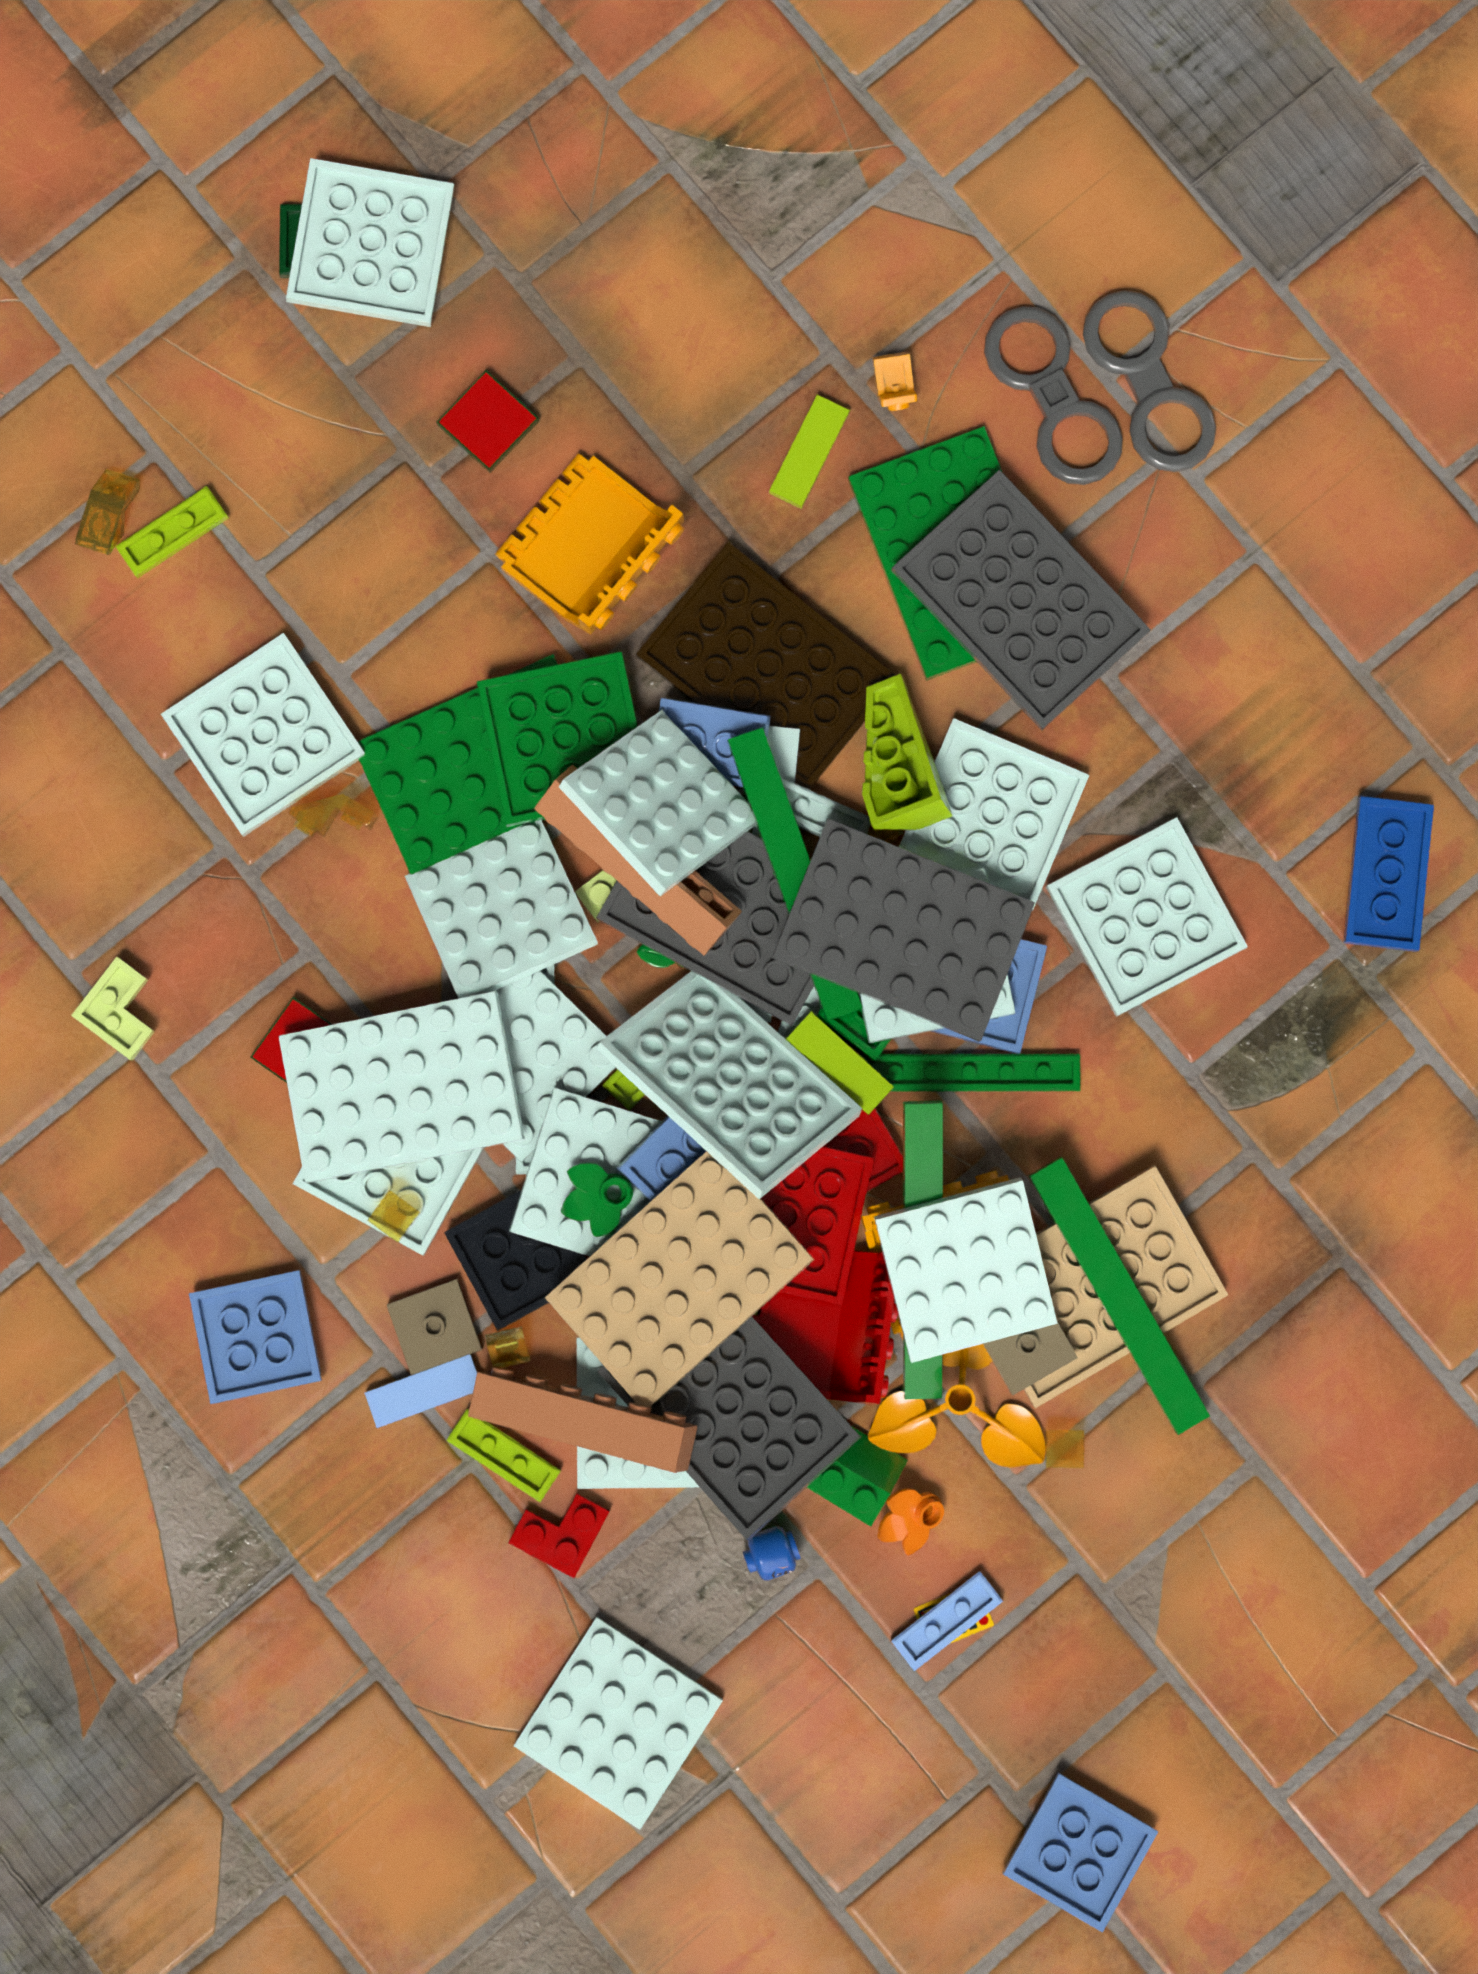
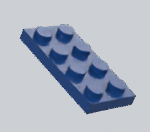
M1364 796L1358 798L1343 943L1412 952L1419 951L1434 805Z

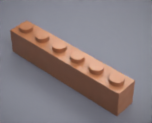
M571 765L555 779L534 809L549 824L555 826L570 839L578 849L585 852L599 864L604 872L614 877L629 890L633 897L639 899L651 909L662 922L668 924L681 935L691 947L696 948L701 954L705 955L720 940L742 911L696 871L660 897L559 788L562 780L577 770L575 766Z
M492 1366L491 1371L477 1372L468 1417L673 1473L687 1471L689 1468L697 1425L686 1423V1416L673 1412H664L663 1416L650 1413L651 1407L630 1402L628 1407L616 1404V1397L606 1394L595 1393L594 1398L581 1395L582 1388L572 1385L560 1384V1388L547 1385L548 1379L539 1376L526 1375L525 1379L513 1376L514 1370L505 1367Z

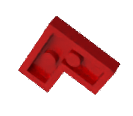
M577 1493L560 1526H557L526 1509L508 1543L564 1574L575 1578L610 1510Z

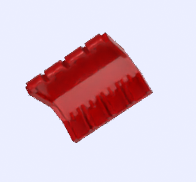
M854 1251L842 1305L778 1292L758 1310L757 1316L752 1315L754 1320L827 1400L875 1405L880 1404L881 1398L886 1397L889 1378L888 1375H884L886 1360L891 1359L894 1348V1340L889 1337L891 1322H896L898 1311L883 1252Z

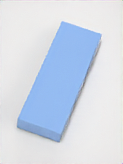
M469 1354L365 1392L364 1394L376 1428L472 1394L477 1369L472 1355Z
M979 1571L893 1638L891 1642L915 1671L1001 1604L1003 1600Z

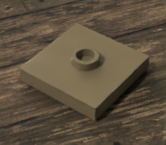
M458 1279L387 1304L411 1375L482 1350Z
M1059 1323L983 1343L1012 1395L1078 1358Z

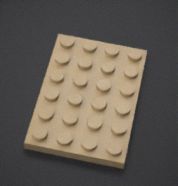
M706 1151L545 1298L637 1404L652 1407L815 1259L761 1198L758 1199Z
M1151 1165L1088 1202L1162 1333L1167 1332L1228 1296L1222 1282L1155 1165ZM1055 1222L1038 1231L1036 1236L1057 1322L1078 1358L1024 1389L1034 1408L1041 1406L1129 1354Z

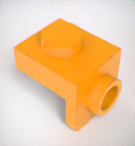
M908 351L872 357L877 398L882 407L888 406V410L891 411L903 410L910 407L909 403L918 401L917 393L914 390L911 360Z

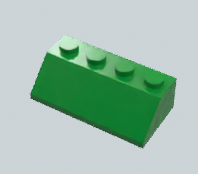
M851 1426L861 1438L807 1488L871 1527L890 1496L908 1460L895 1452H890L876 1446L869 1441L866 1434Z

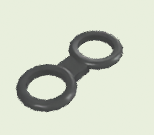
M1122 290L1107 294L1093 304L1085 317L1083 338L1086 350L1097 365L1111 373L1125 376L1138 403L1132 413L1129 432L1133 447L1143 461L1163 471L1178 472L1191 469L1207 457L1214 445L1216 424L1213 412L1202 397L1188 389L1173 387L1160 361L1167 348L1169 327L1166 316L1158 304L1140 292ZM1123 306L1132 307L1143 312L1148 317L1153 326L1154 339L1147 352L1140 357L1122 359L1113 356L1105 350L1100 343L1098 327L1102 317L1110 310ZM1167 403L1182 404L1191 409L1198 418L1201 427L1200 440L1196 447L1187 454L1179 456L1164 455L1155 450L1147 440L1145 433L1146 418L1159 405Z
M1022 306L1008 310L992 323L985 337L984 354L989 369L1001 383L1015 390L1030 391L1044 416L1038 429L1036 447L1041 463L1051 475L1067 484L1086 485L1100 481L1114 470L1122 455L1123 437L1117 420L1106 408L1092 401L1078 399L1063 372L1069 362L1071 344L1066 329L1053 314L1037 307ZM1022 322L1035 323L1045 328L1052 336L1056 347L1055 357L1051 365L1044 371L1033 375L1018 374L1009 369L1002 361L999 352V343L1004 332L1011 326ZM1073 416L1089 417L1098 422L1105 430L1108 440L1107 452L1098 464L1086 469H1075L1063 464L1057 458L1051 444L1052 433L1056 426L1064 419Z

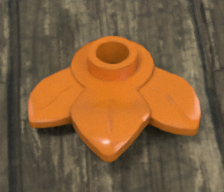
M912 1488L896 1491L886 1501L891 1512L887 1513L881 1520L877 1538L882 1542L902 1541V1547L906 1555L909 1556L915 1553L927 1542L930 1529L935 1528L943 1519L944 1507L940 1498L931 1492L919 1494Z

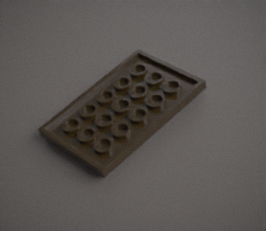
M729 542L636 653V657L694 703L770 715L769 726L800 729L795 784L811 790L865 723L866 687L896 676Z

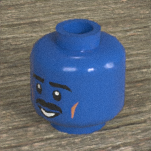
M774 1526L758 1532L748 1541L749 1549L743 1551L749 1572L757 1571L760 1578L765 1581L793 1572L796 1568V1560L801 1559L791 1530L785 1532L781 1526Z

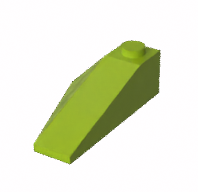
M898 674L866 687L865 728L867 730V740L863 760L865 764V783L862 784V796L872 827L874 829L919 830L953 817L943 784L902 675Z

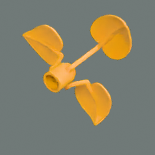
M983 1344L942 1355L943 1365L948 1367L960 1366L958 1384L952 1386L947 1391L945 1403L926 1411L923 1399L905 1400L903 1391L893 1393L879 1406L868 1433L869 1441L882 1449L895 1453H915L929 1446L936 1437V1427L929 1417L947 1409L956 1415H965L971 1411L991 1424L982 1433L981 1445L984 1454L993 1463L1002 1467L1015 1468L1041 1464L1045 1460V1440L1042 1430L1035 1417L1027 1409L1015 1404H1006L998 1410L994 1419L975 1406V1394L970 1387L965 1385L966 1368L980 1370L992 1362Z

